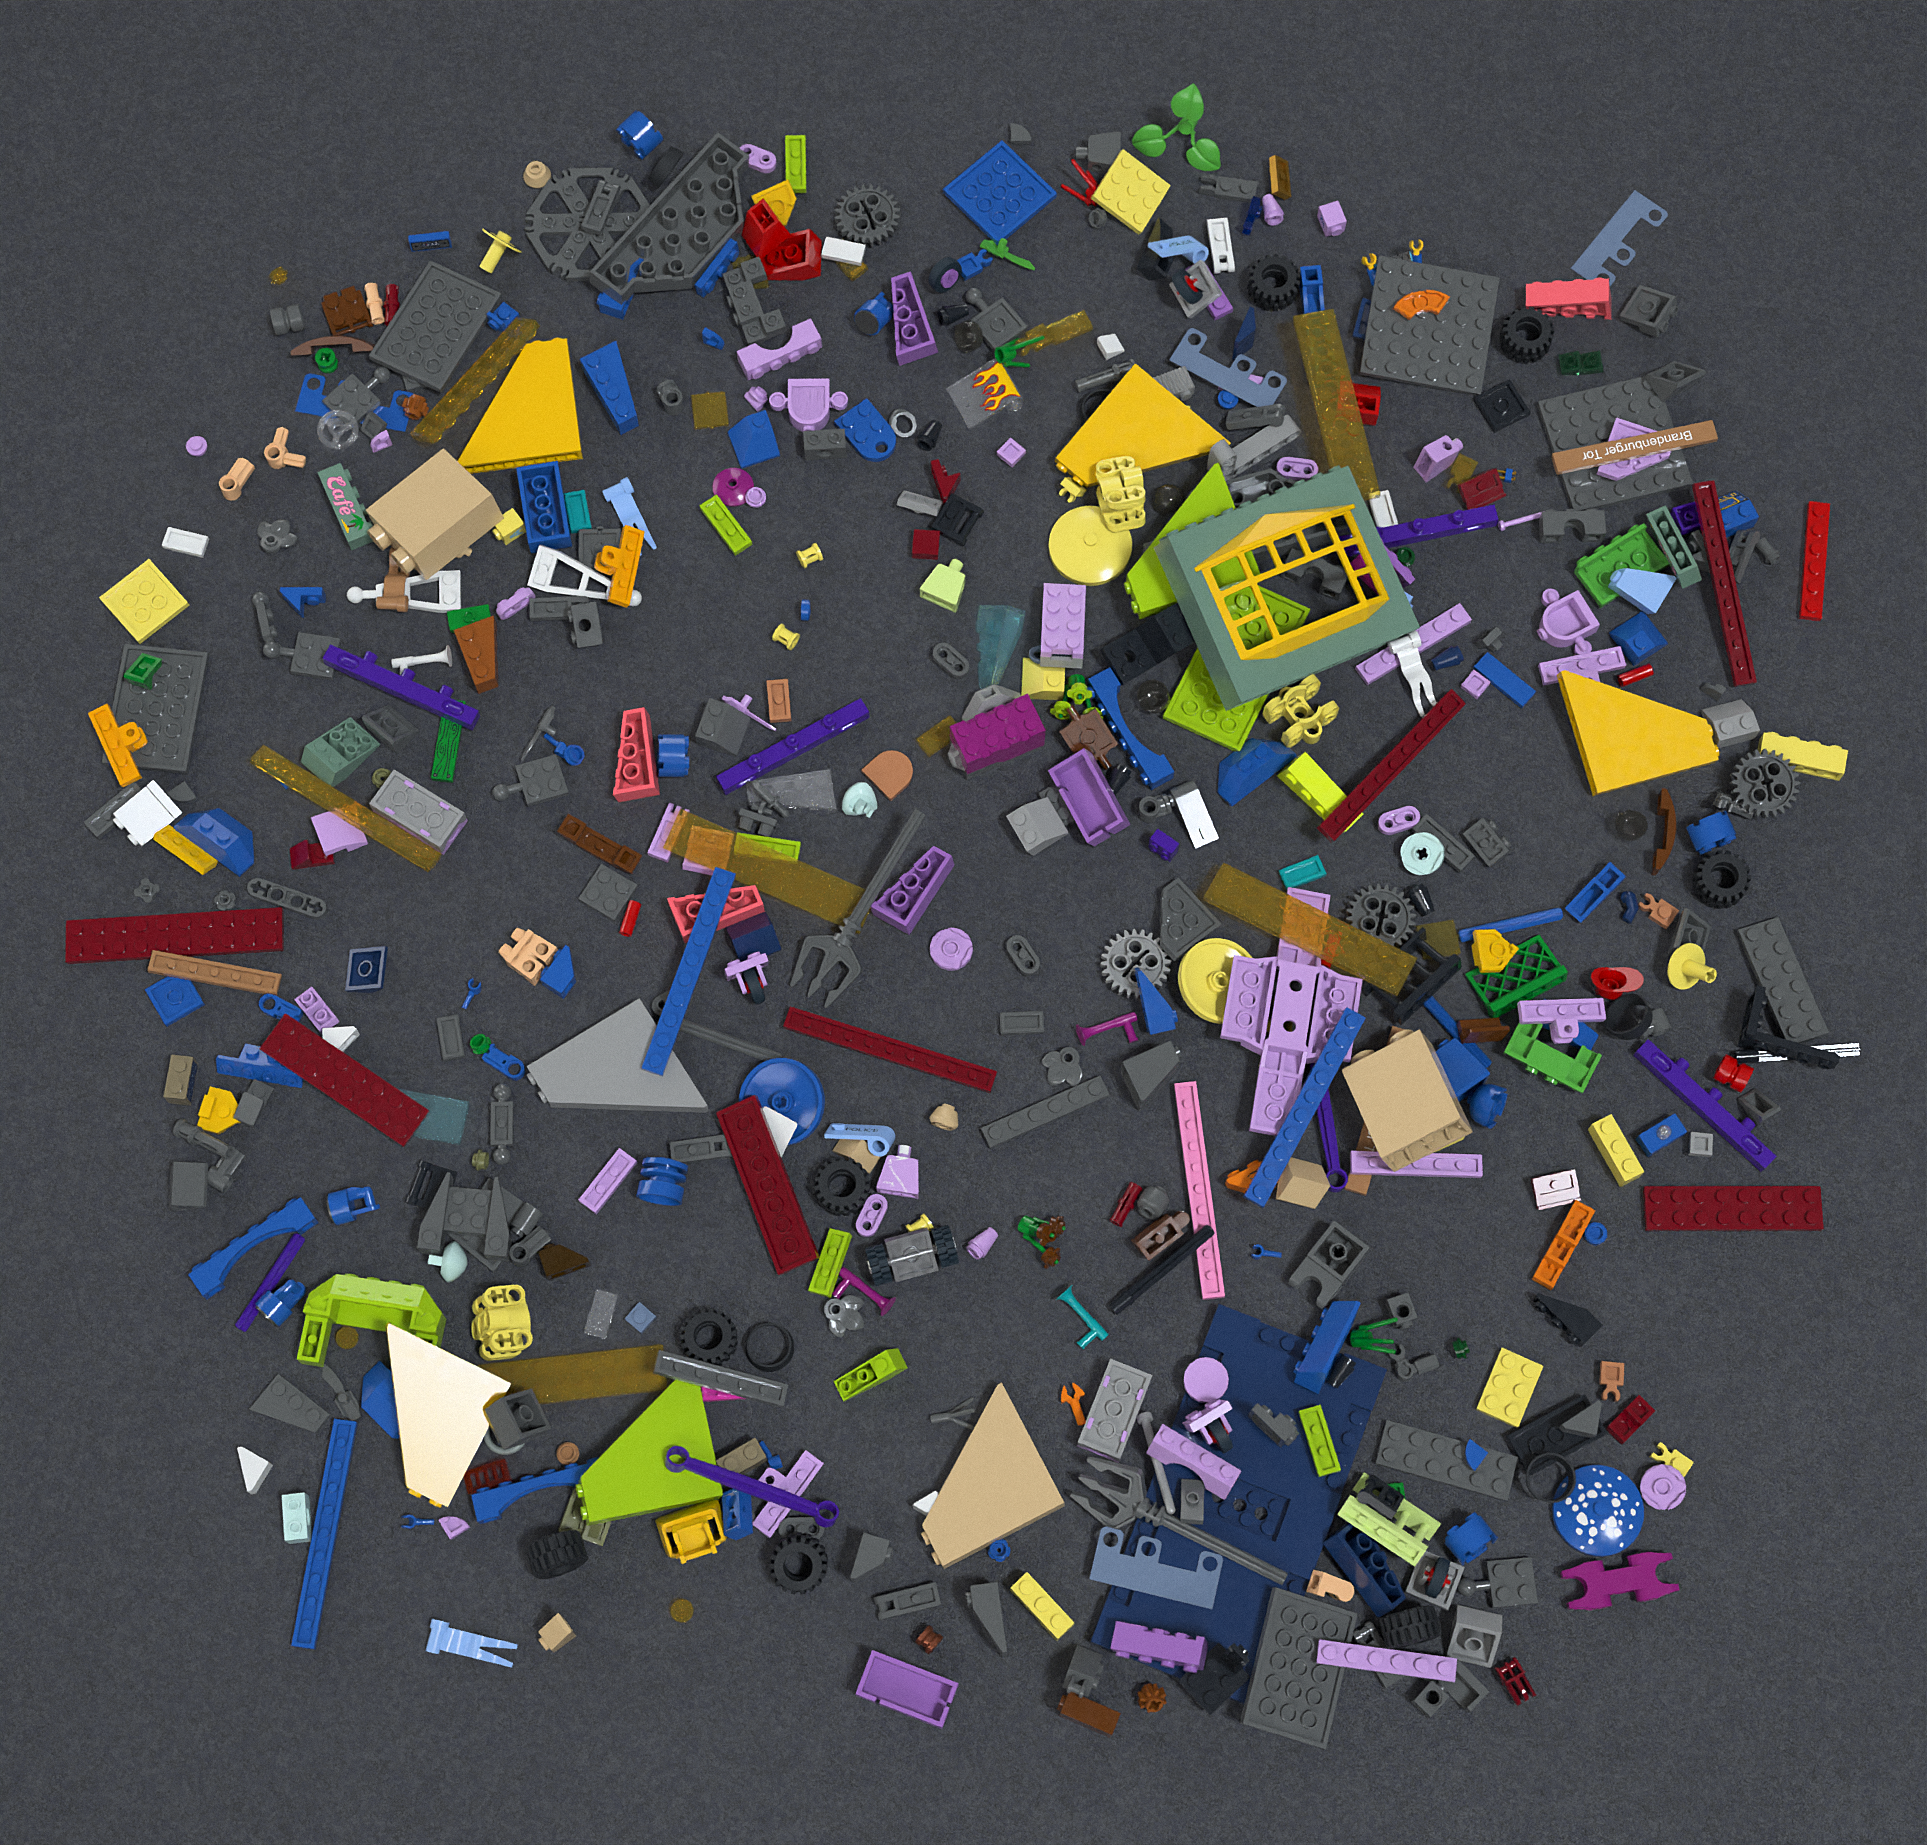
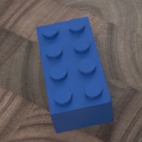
M558 461L517 467L525 527L531 553H536L539 545L552 549L572 547Z

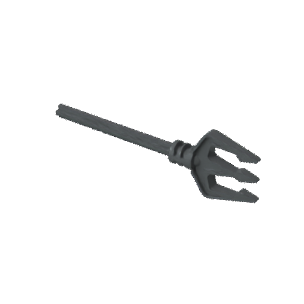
M917 809L914 810L851 916L843 919L845 926H839L842 931L840 933L835 932L834 936L817 935L806 937L793 974L791 987H794L805 976L802 967L814 948L824 950L825 956L818 976L811 982L808 992L809 998L822 987L823 979L839 962L842 961L849 968V972L839 988L829 991L824 1005L825 1008H828L862 974L863 968L852 948L854 943L851 939L852 937L857 938L856 930H862L861 922L926 817L925 814Z
M1094 1457L1087 1458V1462L1098 1471L1102 1472L1108 1469L1130 1481L1129 1489H1124L1102 1483L1097 1477L1082 1474L1078 1477L1091 1490L1100 1491L1119 1506V1510L1112 1514L1092 1504L1089 1495L1077 1492L1071 1493L1070 1496L1106 1527L1118 1529L1135 1520V1518L1141 1519L1145 1516L1146 1523L1153 1520L1154 1527L1163 1525L1283 1585L1288 1574L1287 1572L1191 1524L1180 1523L1179 1518L1167 1513L1164 1505L1160 1508H1157V1502L1151 1505L1150 1498L1146 1497L1144 1474L1140 1468Z

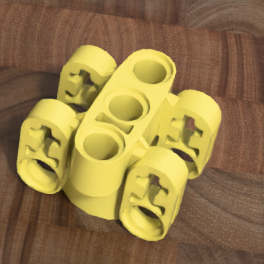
M1129 456L1098 462L1095 475L1099 486L1097 487L1096 495L1102 516L1107 523V528L1113 532H1120L1142 527L1146 522L1144 511L1145 489L1140 466L1135 467V460ZM1103 468H1108V469H1110L1111 471H1110V472H1107V473H1104V472H1101L1100 470L1103 469ZM1114 519H1118L1121 521L1118 524L1111 523V521Z
M1315 674L1306 677L1298 686L1282 688L1279 695L1270 700L1264 707L1262 715L1269 724L1282 716L1290 723L1291 727L1283 732L1281 741L1287 748L1293 747L1301 739L1308 744L1317 743L1322 733V726L1332 722L1338 714L1339 707L1334 700L1322 707L1318 706L1316 713L1306 702L1314 697L1320 688L1321 683ZM1301 712L1305 717L1298 718L1295 716V713ZM1314 729L1317 734L1311 735L1307 730Z
M505 1285L490 1287L473 1302L472 1310L477 1316L472 1321L471 1331L474 1340L482 1341L479 1353L484 1360L493 1361L514 1358L531 1345L533 1337L530 1331V1315L525 1301V1291L521 1286ZM510 1290H515L519 1293L518 1301H515L509 1295ZM480 1303H482L485 1306L484 1310L483 1308H479L478 1305ZM522 1334L527 1339L525 1345H523ZM488 1346L493 1351L492 1355L490 1354V1351L485 1350Z

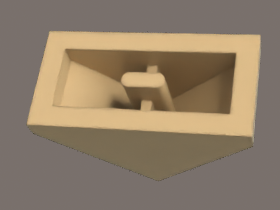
M840 1139L832 1150L840 1157H845V1160L852 1158L855 1163L859 1162L868 1174L871 1173L881 1156H875L869 1151L868 1143L864 1140Z

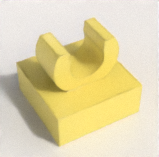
M1065 477L1061 482V485L1065 488L1060 490L1059 495L1064 496L1068 491L1070 498L1067 501L1072 503L1076 497H1082L1087 489L1083 486L1080 487L1077 482L1075 483L1072 480V477Z

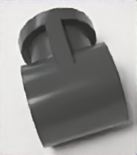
M666 380L661 382L656 387V391L663 403L664 410L669 415L680 414L684 409L682 393L675 381ZM671 400H677L676 403H669Z
M1165 793L1155 797H1144L1140 801L1138 808V817L1145 823H1152L1157 818L1172 813L1169 799ZM1148 806L1152 807L1154 809V812L1148 813L1144 810V808Z
M1663 1008L1652 1011L1653 1019L1651 1025L1644 1034L1639 1036L1641 1040L1647 1039L1648 1035L1657 1037L1672 1029ZM1641 1019L1634 1020V1027L1640 1023Z

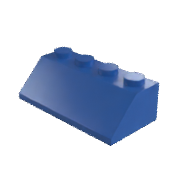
M1333 1301L1329 1309L1324 1308L1320 1320L1323 1322L1321 1326H1315L1311 1335L1314 1340L1312 1344L1307 1343L1302 1353L1305 1358L1303 1362L1298 1361L1293 1373L1297 1374L1294 1383L1319 1394L1354 1323L1361 1302Z

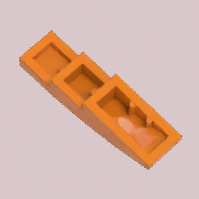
M1575 1200L1532 1278L1533 1281L1549 1290L1553 1289L1595 1212L1594 1209Z

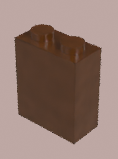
M1073 1692L1068 1693L1067 1696L1062 1695L1057 1708L1061 1711L1060 1717L1111 1738L1121 1714L1085 1697L1079 1698V1695Z

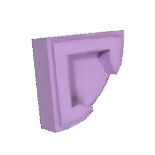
M387 430L379 433L371 441L370 446L373 452L392 446Z
M443 1517L439 1519L450 1540L470 1528L464 1520L457 1517Z

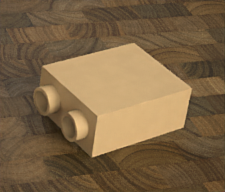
M444 448L366 509L374 526L367 530V533L381 550H385L391 545L395 549L391 556L401 570L408 574L411 570L415 569L426 580L504 519L493 495Z
M1420 1029L1415 1032L1413 1030H1403L1391 1037L1390 1045L1377 1052L1374 1050L1359 1052L1351 1059V1065L1342 1069L1381 1159L1394 1172L1473 1132L1433 1045Z

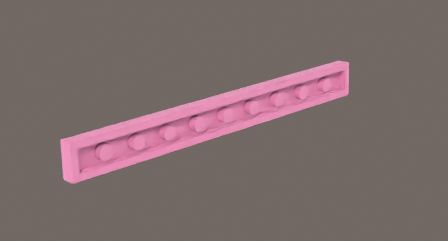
M1196 1081L1175 1083L1174 1091L1193 1234H1196L1205 1225H1209L1215 1233L1196 1249L1202 1300L1224 1298L1225 1292Z

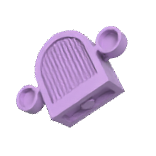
M788 379V398H785L784 394L780 392H775L770 396L769 402L770 407L775 411L788 408L790 422L796 429L803 432L821 430L829 421L830 408L836 410L845 409L848 405V397L843 392H836L830 398L829 379Z
M1545 590L1541 601L1547 608L1537 630L1539 638L1552 646L1560 648L1576 644L1574 647L1575 656L1590 653L1592 646L1584 638L1596 633L1600 624L1580 592L1577 590L1559 600V594L1556 590Z

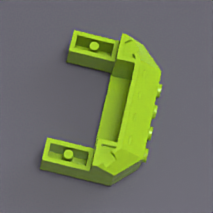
M336 1274L309 1293L303 1309L306 1318L297 1360L301 1364L324 1367L332 1324L386 1332V1324L389 1322L441 1348L446 1318L422 1285H404L398 1281L390 1280L389 1282H384L373 1277L365 1279L353 1274Z

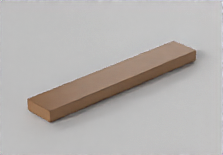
M155 950L152 951L148 966V973L260 994H273L275 996L278 995L282 975L278 973Z

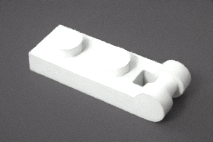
M1208 219L1207 229L1214 274L1221 273V271L1234 272L1235 265L1228 219ZM1226 258L1227 262L1220 263L1219 259Z

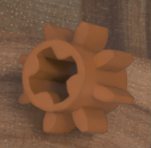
M412 394L409 399L405 398L402 404L405 415L413 420H419L422 416L426 417L429 409L426 399L416 394Z
M1156 1683L1144 1685L1141 1691L1137 1693L1140 1708L1146 1707L1148 1713L1161 1710L1163 1704L1167 1703L1164 1688L1158 1689Z

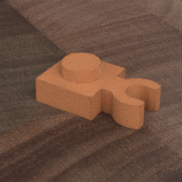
M1646 893L1643 898L1649 902V905H1644L1640 902L1639 909L1651 912L1648 918L1667 929L1679 910L1663 899L1656 903L1654 897Z
M1602 1361L1600 1362L1599 1385H1606V1389L1602 1392V1400L1606 1401L1607 1394L1613 1393L1615 1397L1614 1402H1618L1620 1392L1617 1387H1622L1624 1383V1363Z

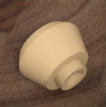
M533 161L527 165L524 171V181L530 187L541 188L545 186L549 178L551 179V172L542 162Z
M942 1104V1107L938 1106L929 1117L931 1124L944 1130H955L958 1127V1113L954 1111L955 1107L948 1104Z

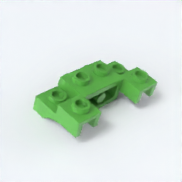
M1519 1021L1503 1053L1525 1065L1526 1071L1534 1075L1540 1073L1546 1076L1544 1080L1553 1085H1557V1083L1563 1084L1582 1094L1602 1055L1582 1045L1575 1059L1535 1040L1543 1024H1520Z

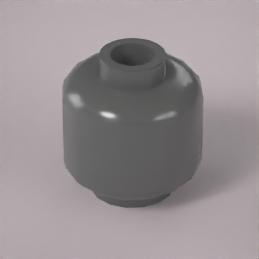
M1149 1186L1144 1189L1139 1197L1137 1206L1140 1214L1145 1218H1160L1168 1207L1170 1199L1164 1188Z

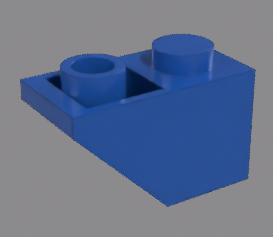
M567 945L555 953L554 961L550 967L546 966L540 975L542 985L562 999L566 997L576 983L572 954Z

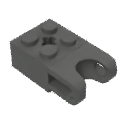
M1333 1221L1290 1277L1289 1285L1297 1289L1306 1281H1317L1322 1286V1290L1316 1302L1317 1306L1324 1310L1370 1253V1247ZM1334 1251H1343V1257L1336 1258Z

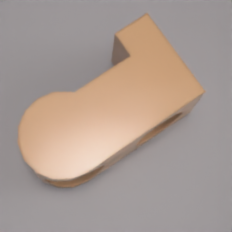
M1313 1570L1306 1592L1322 1597L1327 1592L1333 1599L1347 1602L1354 1595V1587L1348 1581Z

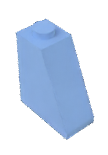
M1623 568L1613 572L1608 587L1646 614H1654L1677 578L1672 575Z

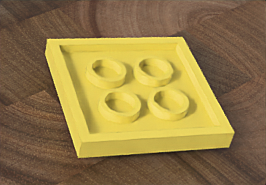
M1122 149L1091 199L1139 235L1144 230L1171 185Z
M150 559L99 597L139 644L189 606L188 602Z

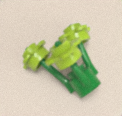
M1074 674L1068 678V684L1064 686L1063 700L1057 701L1054 709H1050V713L1061 720L1069 719L1070 715L1066 709L1070 708L1071 704L1067 702L1068 697H1071L1077 705L1082 704L1085 700L1087 709L1082 714H1086L1096 708L1091 706L1089 698L1092 697V691L1088 690L1085 685V677L1083 675ZM1096 708V710L1098 711L1099 715L1101 716V715H1102V712L1099 711L1098 708Z

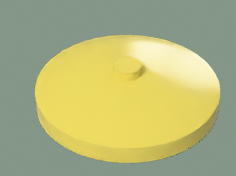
M1082 506L1068 511L1057 520L1050 533L1049 555L1054 567L1063 577L1079 585L1097 586L1114 580L1127 567L1131 557L1132 538L1130 531H1110L1098 506ZM1114 519L1111 521V523L1118 524L1121 522L1118 519Z
M1212 938L1199 942L1184 955L1178 971L1179 989L1186 1004L1199 1017L1217 1024L1223 1023L1234 955L1252 958L1244 948L1230 940Z

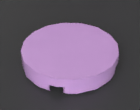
M948 928L937 932L930 944V955L934 963L941 969L948 971L958 970L966 966L973 953L971 939L964 931L957 928Z
M1204 1357L1196 1359L1189 1364L1184 1373L1183 1381L1185 1390L1191 1398L1197 1402L1208 1403L1215 1398L1218 1400L1227 1390L1229 1378L1227 1370L1222 1363L1213 1358Z
M1659 1464L1646 1470L1641 1478L1640 1489L1642 1497L1647 1504L1655 1509L1668 1510L1681 1503L1685 1497L1686 1484L1679 1470L1671 1465Z

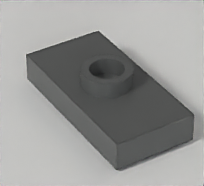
M1182 1479L1180 1523L1203 1525L1204 1482L1203 1480Z

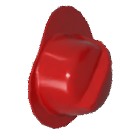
M1601 967L1595 969L1591 974V980L1595 985V994L1609 1000L1619 998L1624 992L1639 989L1644 981L1642 974L1638 970L1628 967Z

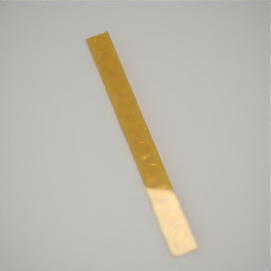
M263 745L251 757V764L425 871L430 872L441 859L442 854L267 746Z

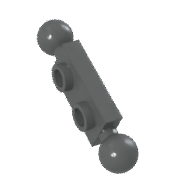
M259 591L253 595L252 602L256 606L262 637L265 641L263 653L268 658H275L280 653V647L275 642V637H278L275 625H272L271 622L274 620L272 609H267L266 607L269 603L268 595L265 592Z
M504 1083L498 1084L494 1088V1096L498 1099V1102H491L490 1145L491 1147H498L493 1153V1159L499 1165H505L510 1161L511 1154L506 1149V1146H514L513 1101L507 1102L511 1095V1089Z

